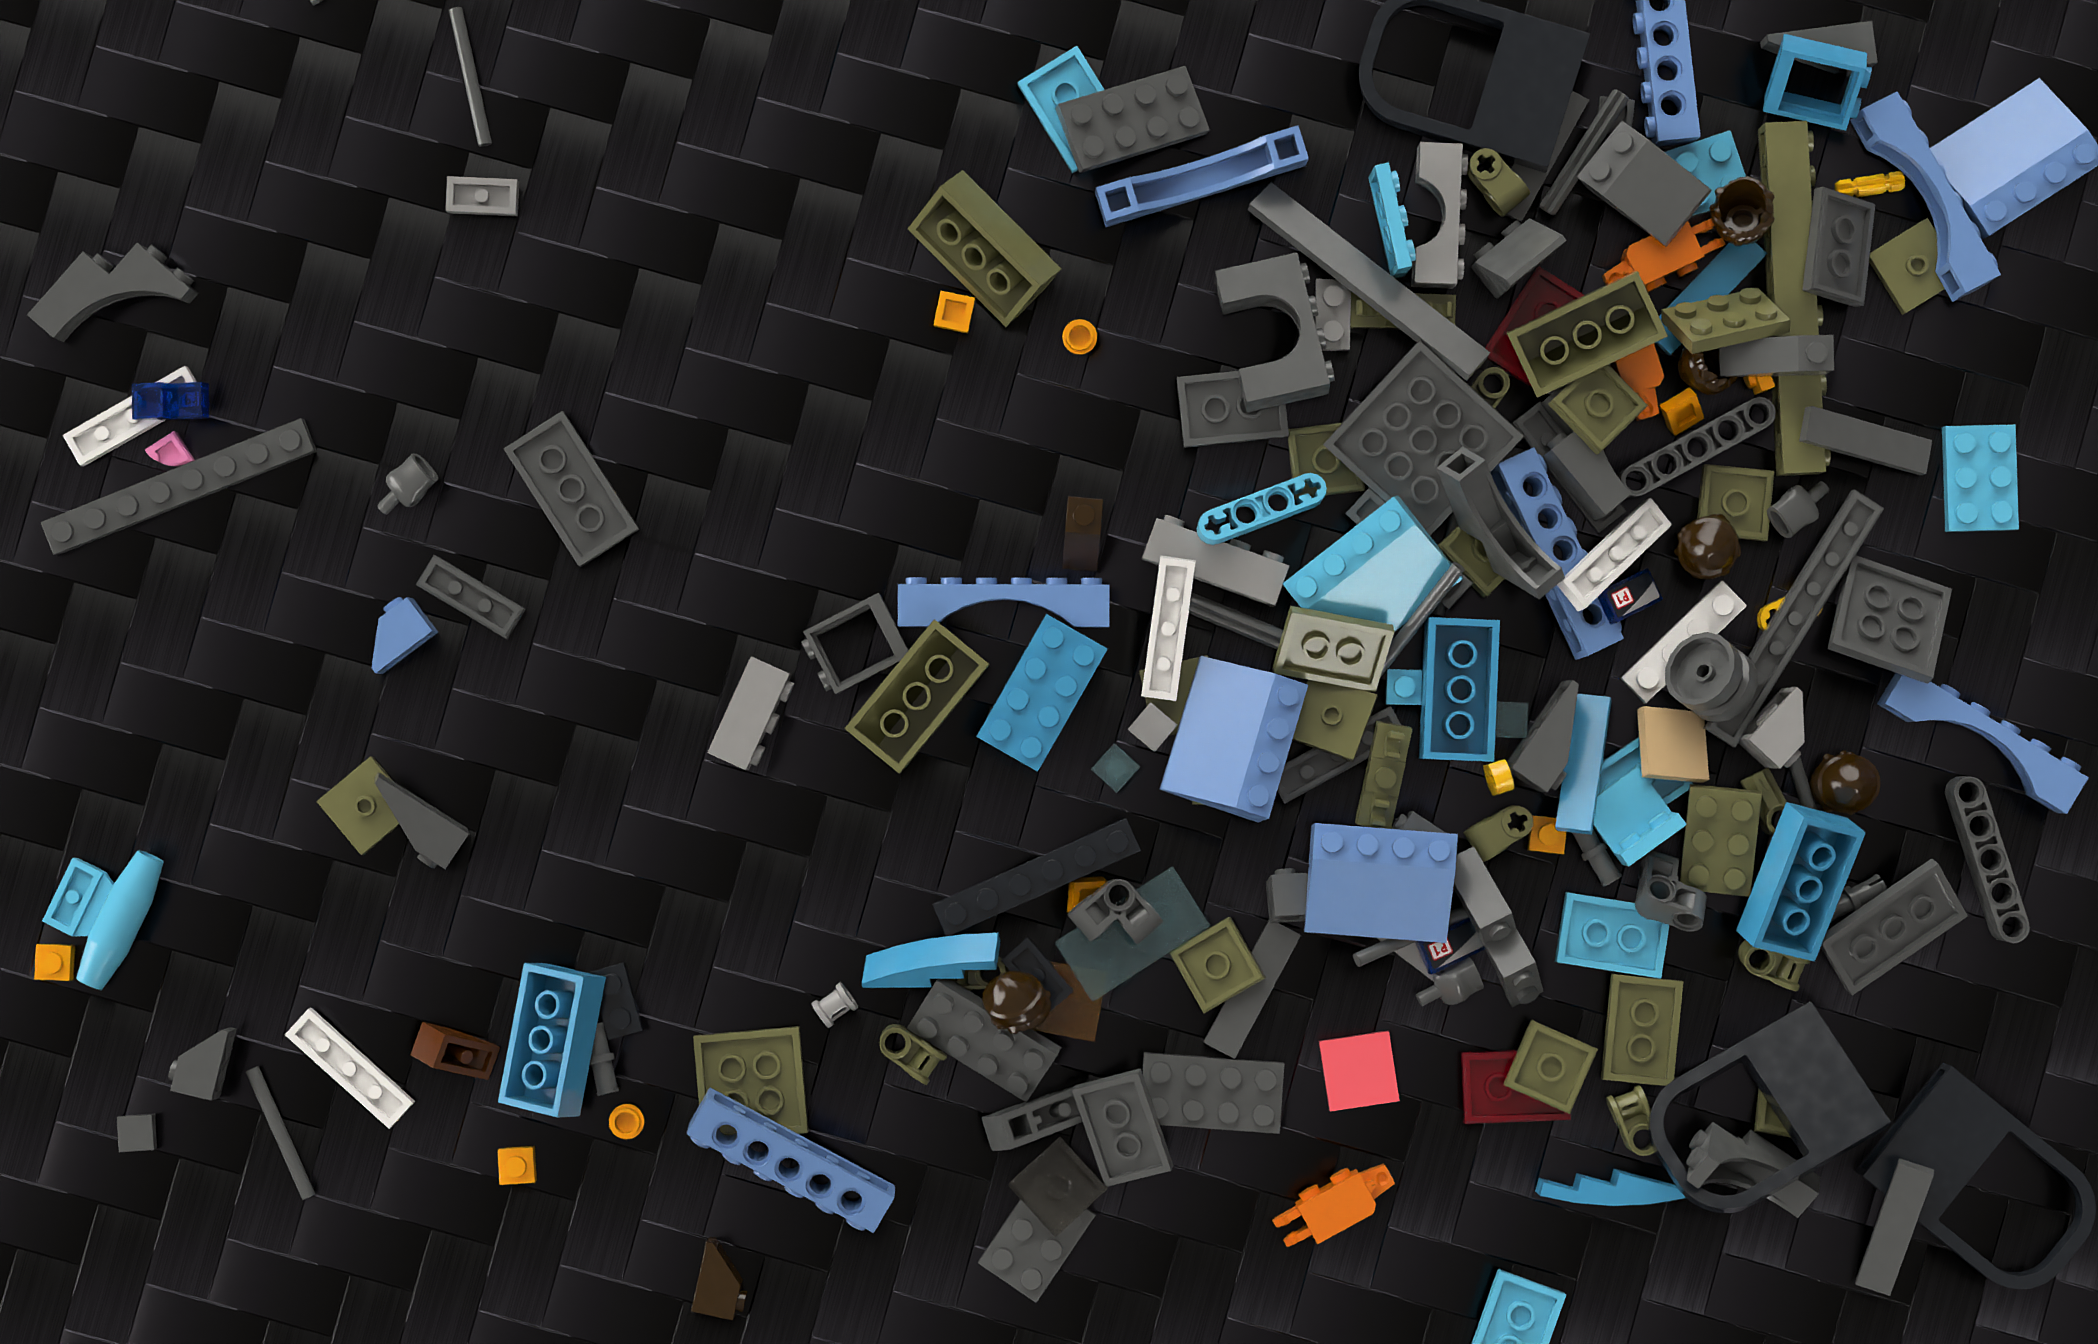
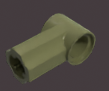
M1767 767L1741 780L1740 783L1743 789L1762 792L1759 816L1760 826L1766 835L1773 837L1775 828L1772 826L1771 817L1775 812L1782 813L1786 800Z

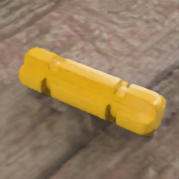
M1901 171L1889 172L1886 176L1882 173L1857 177L1853 181L1851 179H1844L1835 183V191L1850 196L1855 195L1856 198L1883 194L1886 190L1888 192L1901 191L1905 188L1904 174Z

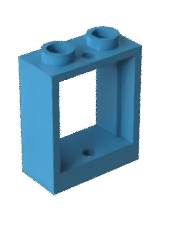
M1784 34L1766 89L1763 112L1846 131L1850 118L1856 119L1859 113L1862 99L1857 98L1860 87L1867 88L1872 68L1867 67V53ZM1794 58L1851 70L1852 73L1841 105L1784 92Z

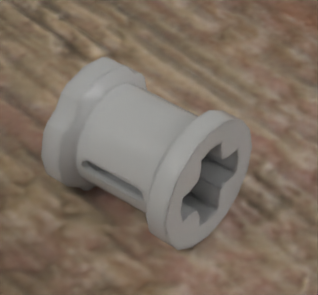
M841 982L836 985V990L822 1000H815L811 1003L815 1012L828 1028L833 1026L834 1021L850 1009L855 1011L858 1008L856 1001Z

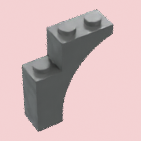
M136 243L114 269V266L97 253L93 257L82 252L27 315L53 338L64 342L84 320L114 302L131 297L155 295L178 299L190 304L199 293L190 286L194 280L178 267L175 271L171 270L164 263L168 258L151 244L147 249L141 244Z
M1566 384L1549 392L1550 396L1540 403L1563 430L1547 443L1550 450L1542 457L1596 522L1612 511L1631 493L1614 472L1604 450L1596 455L1548 405L1568 385Z
M1461 447L1437 467L1459 528L1483 543L1493 572L1538 599L1542 598L1565 578L1562 568L1532 540L1514 517L1498 491L1485 459Z
M1473 846L1456 855L1453 889L1490 958L1511 1006L1530 1003L1540 993L1544 992L1536 962L1516 929L1510 908Z
M1712 1122L1705 1132L1699 1130L1689 1144V1148L1692 1150L1686 1162L1689 1166L1687 1181L1698 1189L1705 1184L1715 1182L1733 1184L1749 1189L1797 1160L1751 1129L1741 1139L1740 1137L1736 1138ZM1811 1172L1767 1197V1199L1798 1218L1818 1196L1821 1177L1815 1172Z

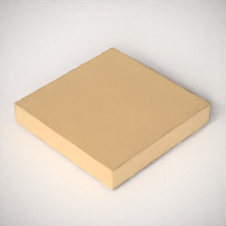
M1649 706L1637 709L1642 777L1697 783L1708 781L1706 731L1703 729L1705 720L1693 711Z

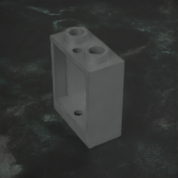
M879 593L803 631L807 639L801 641L810 660L817 658L823 669L817 674L826 691L833 689L837 695L898 664L909 650ZM871 609L894 655L841 682L818 636Z

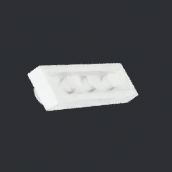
M183 366L146 388H198L199 385L187 366ZM165 391L159 392L160 405L168 404L170 401L169 394ZM138 392L65 433L63 437L79 465L84 467L172 417L168 415L180 409L182 400L162 410V416H140V396Z
M1651 498L1642 501L1572 568L1557 586L1577 611L1587 608L1672 524Z
M1167 556L1160 557L1141 694L1143 697L1172 701L1177 699L1196 560Z
M1723 580L1720 581L1620 679L1643 703H1647L1666 685L1665 668L1671 653L1682 641L1694 634L1704 632L1718 634L1747 605Z
M307 1009L285 1034L286 1037L389 1129L414 1104V1099L314 1009Z

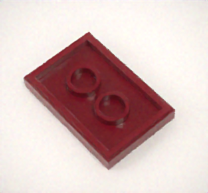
M1537 266L1486 345L1485 349L1490 352L1487 360L1532 388L1506 332L1584 296V294L1540 266Z
M1518 1050L1461 1052L1465 1124L1571 1120V1115L1503 1085Z

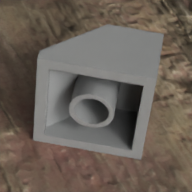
M1798 687L1781 688L1756 715L1740 739L1739 744L1765 768H1781L1783 765L1788 768L1801 755L1798 749L1805 742L1803 692Z

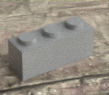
M750 657L707 753L744 770H749L751 764L757 767L765 751V747L760 745L765 733L772 734L780 715L775 713L781 700L786 703L794 687V683L789 681L792 674L755 657Z

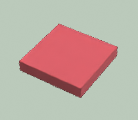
M1388 1030L1319 1041L1330 1112L1400 1101Z

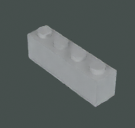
M1165 515L1164 520L1156 518L1142 560L1158 566L1161 556L1196 560L1194 579L1272 607L1276 605L1282 583L1289 569V565L1282 563L1284 557L1265 550L1262 556L1249 551L1251 545L1235 539H1231L1229 544L1225 542L1215 545L1206 544L1199 538L1197 532L1183 528L1184 521L1169 515Z

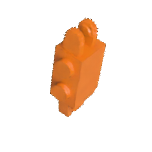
M1708 219L1691 227L1687 221L1667 247L1651 235L1629 245L1623 251L1621 263L1604 273L1602 278L1605 285L1632 272L1638 271L1647 292H1650L1665 285L1667 282L1664 277L1677 272L1678 276L1682 277L1698 269L1696 262L1704 258L1706 254L1726 245L1723 238H1716L1708 242L1707 245L1700 247L1695 235L1713 229L1714 223L1712 219Z
M1653 343L1610 363L1614 371L1648 405L1636 417L1637 421L1659 414L1655 388L1661 384L1664 373Z
M1384 1163L1358 1172L1357 1169L1350 1172L1348 1168H1344L1330 1177L1331 1182L1321 1188L1318 1185H1313L1299 1194L1301 1199L1295 1202L1296 1206L1272 1220L1276 1227L1285 1226L1301 1215L1307 1225L1289 1233L1283 1239L1286 1246H1292L1311 1235L1319 1244L1374 1214L1376 1207L1374 1199L1395 1184Z

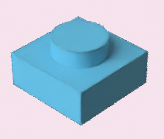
M1387 669L1385 704L1422 705V670Z

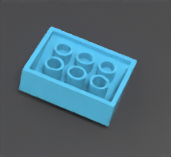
M1397 495L1389 499L1282 584L1301 608L1392 624L1394 631H1396L1409 620L1452 563ZM1462 576L1459 577L1453 586L1463 579Z

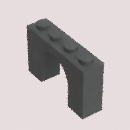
M1298 253L1215 271V285L1223 315L1261 306L1274 307L1284 311L1293 319L1300 335L1295 348L1282 359L1239 369V384L1246 412L1329 394L1330 382L1335 381L1331 361L1325 362L1322 349L1327 348L1324 331L1322 328L1316 329L1314 317L1318 316L1316 299L1314 295L1308 296L1305 285L1310 283L1307 264H1300Z

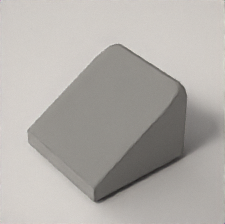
M1150 702L1127 730L1155 752L1175 729L1177 724Z

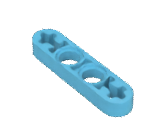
M1307 473L1213 508L1203 513L1197 524V534L1206 544H1220L1312 509L1323 500L1327 489L1326 483L1319 475ZM1306 483H1308L1310 488L1316 487L1318 489L1314 498H1311L1310 494L1301 495L1296 501L1298 505H1295L1294 495L1301 493ZM1275 494L1283 496L1287 501V508L1283 511H1274L1268 504V498ZM1244 506L1251 508L1255 513V520L1247 524L1240 522L1236 517V510ZM1225 513L1229 514L1230 523L1222 525L1217 535L1212 530L1206 531L1205 528L1209 520H1212L1214 524H1219L1226 520L1227 516Z

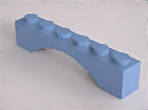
M1897 91L1861 109L1857 118L1850 119L1866 150L1884 158L1900 169L1913 182L1927 204L1937 234L1938 256L1935 272L1952 302L1987 285L2000 276L2001 273L1998 270L1996 258L1992 253L1988 252L1982 242L1979 228L1969 219L1965 212L1961 196L1952 189L1946 178L1944 166L1934 157L1929 148L1927 136L1923 131L1919 130L1912 118L1911 108L1908 103L1902 100Z
M1297 125L1262 136L1236 148L1195 162L1158 172L1128 177L1096 187L1095 195L1105 227H1109L1304 167L1309 158L1299 126Z
M909 577L906 578V584H898L899 628H927L934 619L941 623L948 616L965 607L998 600L1020 601L1042 607L1061 617L1073 628H1109V585H1102V578H1081V584H1067V578H1046V584H1032V578H1011V584H997V578H976V584H962V578L947 577L941 578V584H927V578Z
M1898 673L1894 674L1877 705L1905 722L1946 721L1964 726L1981 734L1997 746L2011 762L2021 779L2027 796L2056 813H2068L2089 778L2079 772L2081 769L2079 764L2066 757H2062L2059 760L2049 754L2051 751L2049 746L2039 740L2032 738L2029 742L2019 736L2021 730L2018 727L2004 720L2001 723L1996 722L1989 717L1991 712L1975 702L1968 705L1958 699L1961 694L1948 685L1942 684L1939 687L1932 682L1927 684Z

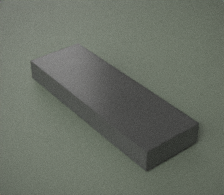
M433 555L416 584L506 639L509 638L526 610L436 555Z

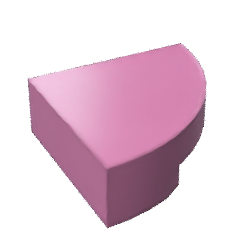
M176 431L171 432L145 449L152 459L172 467H180L195 461Z

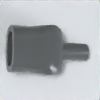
M411 454L402 465L386 476V484L390 492L377 505L378 509L387 515L399 502L406 507L415 506L424 497L427 490L438 480L436 472L420 455Z
M1820 481L1808 492L1800 485H1796L1786 491L1779 501L1767 509V516L1779 534L1783 537L1791 538L1800 529L1816 521L1819 518V511L1815 503L1829 493V487Z
M1467 957L1454 964L1438 968L1433 974L1434 985L1417 993L1416 997L1421 1006L1438 998L1445 1004L1454 1005L1465 1001L1471 994L1484 989V985L1474 962L1470 957Z

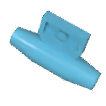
M137 850L114 883L107 872L79 858H72L42 921L70 936H88L76 977L78 981L102 990L127 956L153 902L164 863L163 860L147 852Z

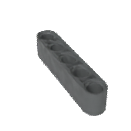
M1763 397L1751 399L1623 469L1617 476L1631 493L1627 498L1633 499L1650 492L1773 423L1776 415L1773 403ZM1751 406H1758L1763 411L1764 419L1762 423H1755L1750 419L1749 409ZM1721 422L1728 423L1732 427L1733 436L1731 440H1724L1720 437L1718 427ZM1690 439H1696L1702 444L1703 451L1700 457H1694L1688 452L1687 444ZM1659 456H1665L1670 459L1672 470L1669 474H1663L1657 469L1656 463ZM1629 473H1635L1641 478L1642 483L1638 491H1632L1627 487L1626 477Z
M1970 776L1955 777L1947 783L1945 796L1988 929L1997 940L2018 943L2027 937L2030 930L2029 921L1986 788L1978 778ZM1965 782L1972 789V795L1966 802L1961 800L1959 796V788ZM1978 816L1983 823V827L1979 834L1974 835L1970 830V822L1974 817ZM1989 850L1992 852L1994 860L1993 864L1986 869L1981 864V855L1984 851ZM2000 883L2005 893L2004 897L1996 902L1992 898L1991 892L1993 887ZM2011 917L2015 921V930L2007 936L2002 926L2003 922Z

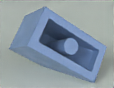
M397 597L383 608L386 613L378 619L371 667L377 674L385 673L438 633L437 629L413 598L406 597L403 600L401 597Z

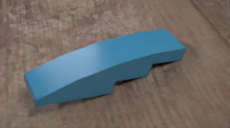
M961 934L931 938L894 946L866 955L862 987H932L933 979H964L965 970H996L1000 948L999 934Z
M1613 1169L1610 1182L1576 1173L1573 1187L1539 1178L1535 1192L1543 1197L1573 1203L1607 1206L1654 1204L1686 1198L1674 1184L1618 1169Z

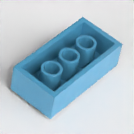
M1046 614L976 737L1038 772L1105 655L1107 648Z
M1428 617L1424 622L1419 759L1494 762L1500 620Z
M1786 802L1736 931L1753 947L1815 962L1866 832L1847 817Z
M524 963L498 1103L557 1118L580 1116L606 977L548 963Z

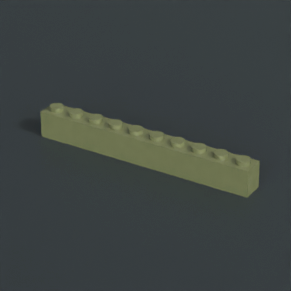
M1807 121L1765 123L1758 129L1761 182L1769 191L1773 192L1775 197L1773 200V217L1775 220L1764 234V251L1767 253L1765 256L1767 297L1790 319V332L1770 337L1819 335L1818 326L1823 324L1822 306L1817 305V295L1803 291L1813 205L1811 187L1815 186L1816 181L1815 167L1810 165L1809 152H1812L1814 147L1813 132L1808 131ZM1772 376L1775 387L1772 388V403L1776 410L1773 421L1776 476L1817 475L1826 472V466H1829L1831 461L1830 450L1799 442L1805 407L1814 406L1823 409L1822 396H1825L1827 392L1826 376Z

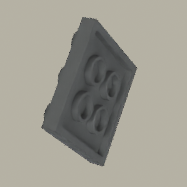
M1855 555L1845 571L1828 649L1928 684L1934 677L1952 589Z

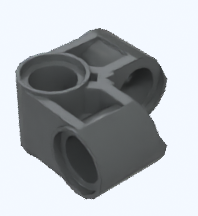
M1651 850L1643 856L1639 868V883L1635 900L1637 912L1646 919L1662 922L1683 931H1697L1701 929L1706 909V894L1697 888L1684 885L1683 882L1678 881L1679 858Z
M1111 879L1105 882L1067 914L1090 942L1106 931L1114 923V920H1117L1126 930L1136 945L1141 943L1164 923L1159 914L1139 895L1129 882L1121 879ZM1115 885H1121L1126 891V898L1119 905H1114L1109 899V891Z

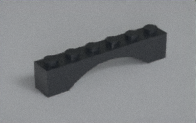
M1123 818L1038 858L933 903V907L946 936H950L1141 850L1127 818Z

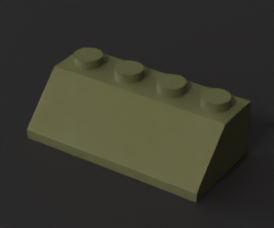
M963 170L939 187L908 227V230L1005 327L1016 319L1061 271V268Z
M1638 271L1632 272L1506 332L1537 398L1668 337Z
M934 619L844 729L895 771L902 773L990 664Z

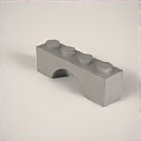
M1420 142L1417 147L1415 183L1425 187L1435 196L1441 208L1442 221L1437 236L1428 243L1415 248L1416 260L1412 261L1411 287L1453 289L1457 285V280L1463 279L1464 259L1458 258L1459 245H1464L1465 224H1459L1460 210L1466 209L1467 190L1461 189V175H1467L1468 154H1462L1463 144Z

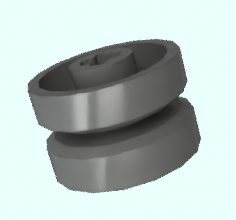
M1704 632L1694 634L1685 639L1671 653L1665 668V684L1670 695L1703 720L1720 722L1737 716L1752 701L1757 689V670L1749 657L1722 636Z

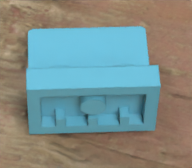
M1634 768L1598 794L1593 826L1619 862L1625 866L1632 865L1687 825L1679 813L1671 812L1650 781L1642 777V770L1640 768Z

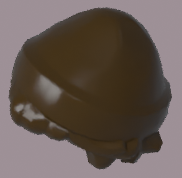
M1749 176L1739 177L1730 181L1724 187H1718L1714 191L1716 198L1715 203L1709 207L1710 216L1717 233L1725 241L1735 246L1752 244L1762 238L1775 220L1773 217V200L1775 197L1773 192L1769 191L1761 181Z
M1684 346L1677 367L1680 378L1691 388L1706 395H1713L1724 391L1735 383L1738 377H1719L1718 348L1691 354Z
M1723 514L1700 517L1683 527L1677 534L1679 543L1678 547L1674 549V553L1678 556L1683 569L1696 579L1710 580L1726 576L1730 573V569L1736 562L1737 557L1741 555L1736 530Z
M1845 750L1841 751L1839 755L1825 754L1822 762L1811 775L1809 783L1813 797L1818 804L1822 805L1825 812L1835 811L1848 813L1849 815H1853L1873 803L1879 794L1881 784L1878 770L1868 759Z
M1008 971L998 975L988 983L983 992V1005L991 1018L992 1024L997 1029H1008L1011 1034H1017L1020 1031L1024 1032L1027 1029L1039 1026L1042 1022H1045L1051 1010L1050 991H1046L1035 976L1026 972Z

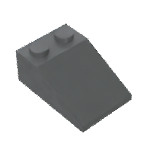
M1623 121L1618 124L1577 176L1588 190L1666 247L1712 191L1649 139Z
M1530 218L1523 224L1516 220L1501 232L1504 237L1502 241L1495 246L1489 242L1474 254L1477 261L1471 266V269L1493 296L1498 299L1548 259L1567 240L1562 234Z
M1574 680L1561 682L1507 760L1511 774L1539 792H1548L1551 788L1556 790L1567 775L1563 769L1567 765L1579 687V684Z

